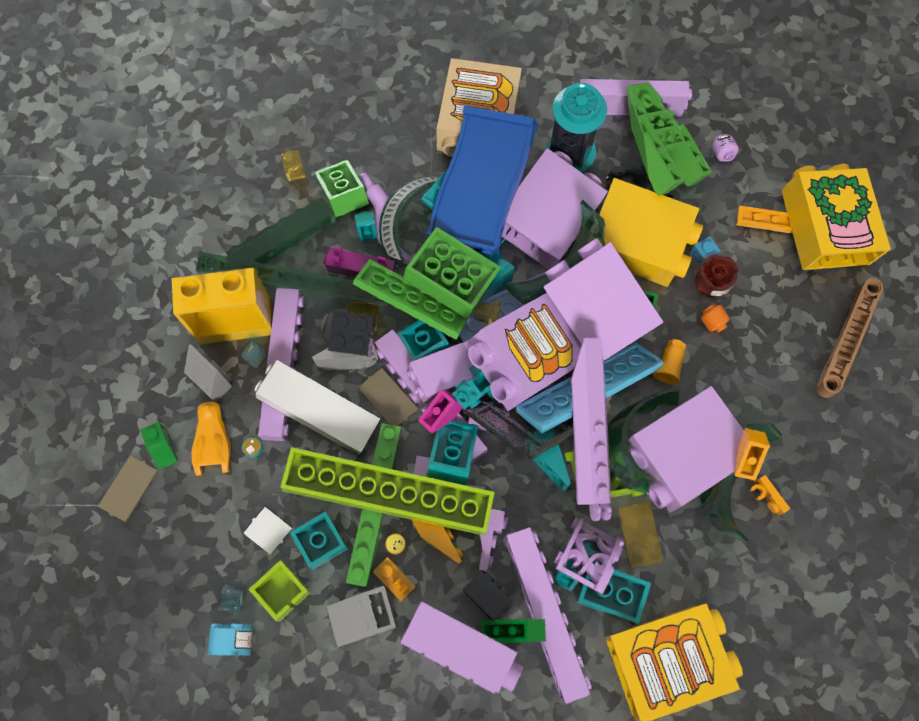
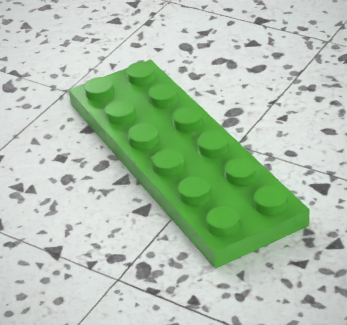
M370 259L353 282L360 289L369 292L456 340L467 321L465 317L403 279L402 276Z

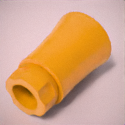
M677 339L669 340L661 357L663 365L653 372L655 379L670 385L679 383L680 371L685 357V343Z

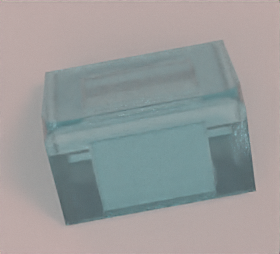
M251 341L241 354V357L245 362L257 368L267 353L258 344Z

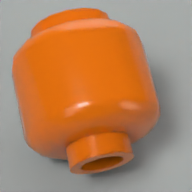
M713 304L702 311L701 320L709 331L716 330L719 333L727 328L726 323L729 322L730 317L723 306Z

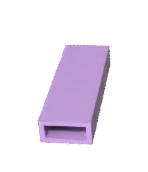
M580 80V83L594 86L604 97L607 104V115H630L626 89L628 85L649 82L662 97L663 101L661 103L666 109H672L676 114L674 116H682L684 109L688 107V100H691L692 97L689 81Z
M467 341L409 363L406 371L410 381H413L415 393L419 399L421 398L423 404L432 401L441 389L455 392L457 390L455 386L462 380L468 382L474 377L469 370L473 364L469 359L468 349L464 344Z

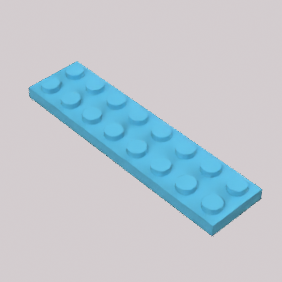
M634 343L604 360L606 398L655 372L663 365V360L638 343ZM572 377L517 405L516 412L542 434L573 417Z

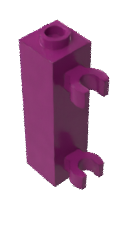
M339 247L330 248L328 254L326 253L324 256V264L328 272L356 277L369 259L393 272L396 271L395 261L387 260L386 257H372L344 251Z

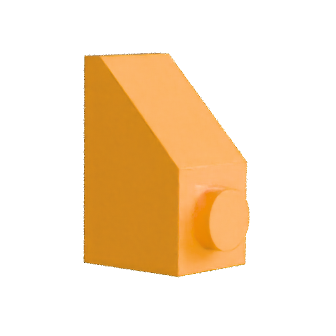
M747 428L744 429L737 449L735 476L756 481L770 447L766 433Z

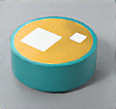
M254 437L247 438L242 444L243 453L250 458L259 456L263 450L262 443Z

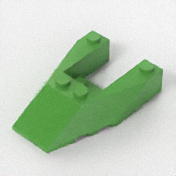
M649 82L628 85L626 89L632 132L652 188L658 196L669 193L681 183L686 184L687 187L695 185L713 173L684 124L680 125L673 116L676 114L672 109L667 110L661 103L663 99Z

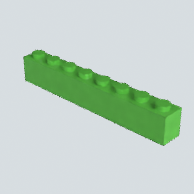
M381 424L372 465L395 469L402 436L400 426ZM362 509L346 579L347 584L369 588L384 513Z

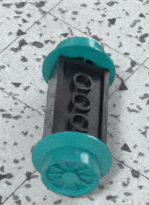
M575 83L559 92L554 99L552 110L555 121L553 133L547 142L546 149L548 148L553 153L555 151L565 153L572 160V166L582 173L589 169L595 160L596 147L594 139L597 129L606 119L607 104L604 97L594 86L587 83Z

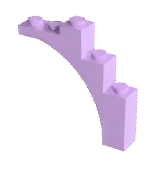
M417 456L413 474L427 477L430 458ZM468 484L466 485V486H470V487L479 488V489H483V490H484V487L474 486V485H468ZM491 509L487 533L479 535L482 548L479 571L486 572L488 568L492 569L494 556H490L491 548H495L497 536H494L493 533L501 534L502 529L507 528L508 517H504L505 511Z

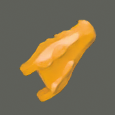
M205 402L198 406V422L191 457L196 476L203 475L202 466L221 464L223 473L230 472L231 443L226 433L224 422L221 419V407L216 402Z

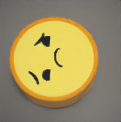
M400 534L390 535L386 539V549L391 554H401L406 548L404 537Z

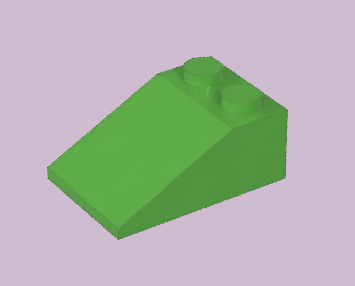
M348 160L315 172L335 217L345 215L350 211L360 209L369 204L364 186Z

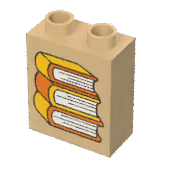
M451 58L437 124V150L453 157L464 114L462 111L464 105L515 114L522 68Z

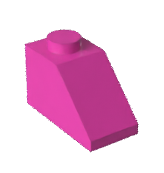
M441 389L418 421L427 430L434 433L454 420L462 406L452 395V392Z

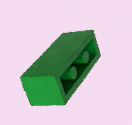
M545 619L481 621V633L497 642H546Z

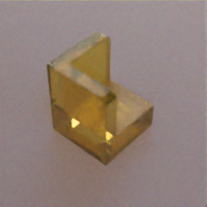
M298 150L281 154L288 181L306 177Z
M494 300L493 305L482 302L474 310L473 319L488 324L497 321L502 302Z

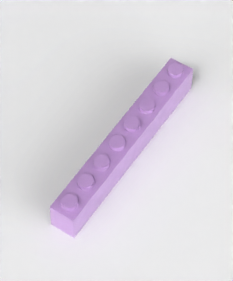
M276 289L267 368L270 364L274 365L276 360L296 371V368H294V362L298 360L296 345L300 342L298 328L299 325H302V314H300L301 307H304V296H302L299 289ZM262 402L258 436L262 440L285 441L286 436L290 432V425L287 424L289 416Z
M391 330L374 343L377 356L380 359H385L388 363L386 364L387 369L391 374L396 373L399 377L397 379L398 383L403 389L407 388L410 391L408 395L415 404L418 402L422 408L420 410L424 413L432 401L423 404L421 398L417 397L413 381L409 380L406 372L409 363L413 359L402 340L394 330ZM460 413L454 418V421L467 423ZM478 436L476 437L471 464L487 453V447Z

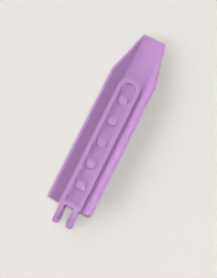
M584 338L571 379L577 505L589 504L592 521H599L601 517L603 520H610L612 512L609 505L611 503L602 339Z

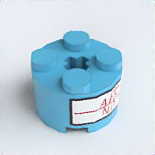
M211 624L207 655H251L252 625Z

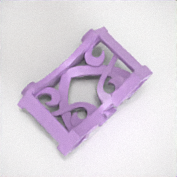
M580 516V518L575 517L571 525L573 531L563 553L559 551L554 561L557 564L555 569L603 594L614 571L612 563L614 564L619 560L625 539L618 535L613 538L584 522L585 517ZM582 541H595L603 553H596L589 559ZM568 559H573L575 563L571 568H577L580 563L583 568L575 574L566 569L565 565ZM585 571L594 583L581 577Z

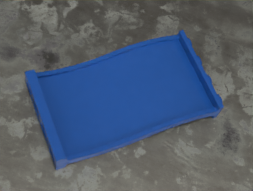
M464 105L462 111L464 117L457 146L441 184L431 216L429 230H426L425 234L430 236L435 228L438 227L473 250H481L482 254L488 256L493 254L500 255L499 247L506 219L528 161L534 133L537 132L539 125L532 117Z

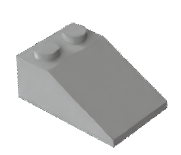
M372 344L371 357L331 352L327 348L312 356V359L319 371L368 368L376 363L378 356Z

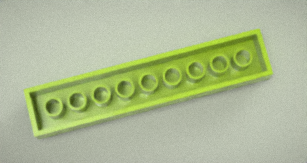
M291 447L280 487L282 491L479 535L487 533L495 493Z

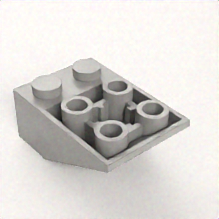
M191 344L188 346L184 373L214 402H217L232 387L228 382L230 378L200 347L195 349Z
M385 586L327 606L337 647L398 628Z

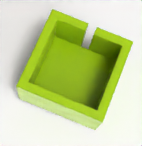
M281 560L248 589L273 619L279 622L294 609L293 604L298 606L311 593L290 567Z

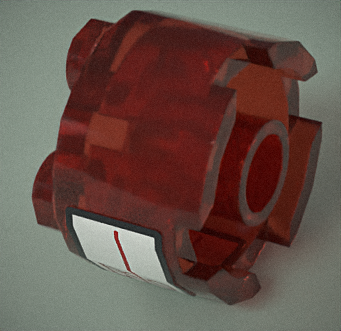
M718 254L708 256L698 269L695 281L698 288L707 297L714 298L725 295L737 281L738 267L735 261L728 256H717Z

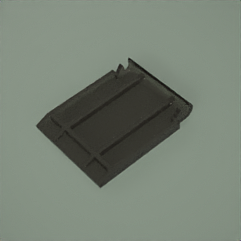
M540 390L539 392H537L536 394L532 395V396L529 397L528 399H530V398H532V397H534V396H536V395H538V394H540V393H542V392H544V391H543V390ZM490 396L483 399L474 408L468 407L464 410L466 415L517 454L523 453L532 460L574 435L573 417L542 434L516 412V406L507 411L503 403L498 402L496 399L492 400Z

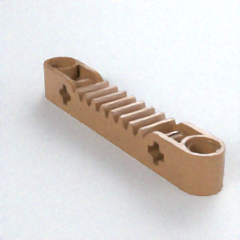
M876 278L867 279L856 291L848 316L842 326L843 328L840 331L837 342L834 344L835 347L817 383V392L824 398L834 396L841 391L883 291V284ZM826 383L832 386V390L827 387Z

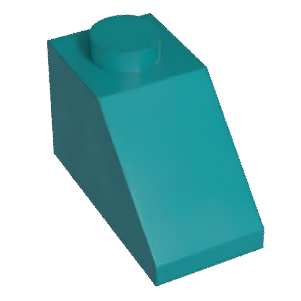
M364 211L356 214L355 221L360 242L376 240L378 235L373 212Z

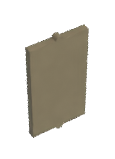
M383 368L372 376H368V379L358 387L359 391L389 425L400 426L404 421L407 422L408 418L418 410L415 404Z
M130 455L98 507L107 511L110 516H116L127 522L158 470L147 465L146 461H140Z

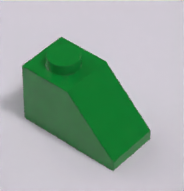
M157 422L140 429L145 446L159 470L178 462L164 425Z

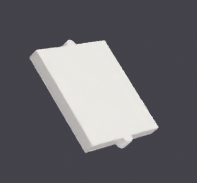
M264 507L259 515L252 519L253 522L244 534L271 555L280 543L283 544V539L292 528Z

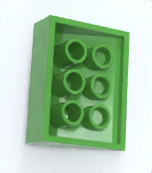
M436 227L406 267L403 279L466 319H469L501 267Z

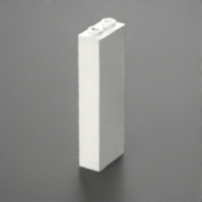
M276 360L274 365L270 364L265 372L266 378L264 381L260 380L255 387V391H257L256 398L359 456L380 418Z

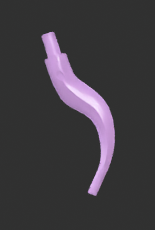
M363 173L358 178L366 190L368 200L375 209L377 239L385 250L381 227L383 215L390 198L379 184L375 185L367 173ZM395 212L393 220V239L399 257L401 259L396 260L408 265L413 259V257L408 255L396 242Z

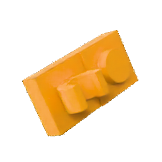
M766 475L754 482L756 485L749 489L750 492L755 489L759 490L760 496L756 500L758 501L765 497L768 502V508L773 513H776L777 516L790 509Z
M388 557L373 571L401 602L416 588Z

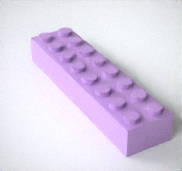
M530 528L506 535L505 542L532 619H545L546 642H541L561 702L566 704L590 695L588 689H591V684L588 676L582 673L581 668L584 665L580 655L575 654L573 646H576L572 633L568 634L566 629L568 620L565 613L560 612L558 606L561 604L557 591L553 593L551 587L553 579L549 571L546 572L544 568L546 560L543 552L538 551L537 544L539 540L536 532H532Z

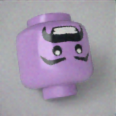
M719 135L712 144L713 153L722 162L733 160L739 151L738 145L731 135Z

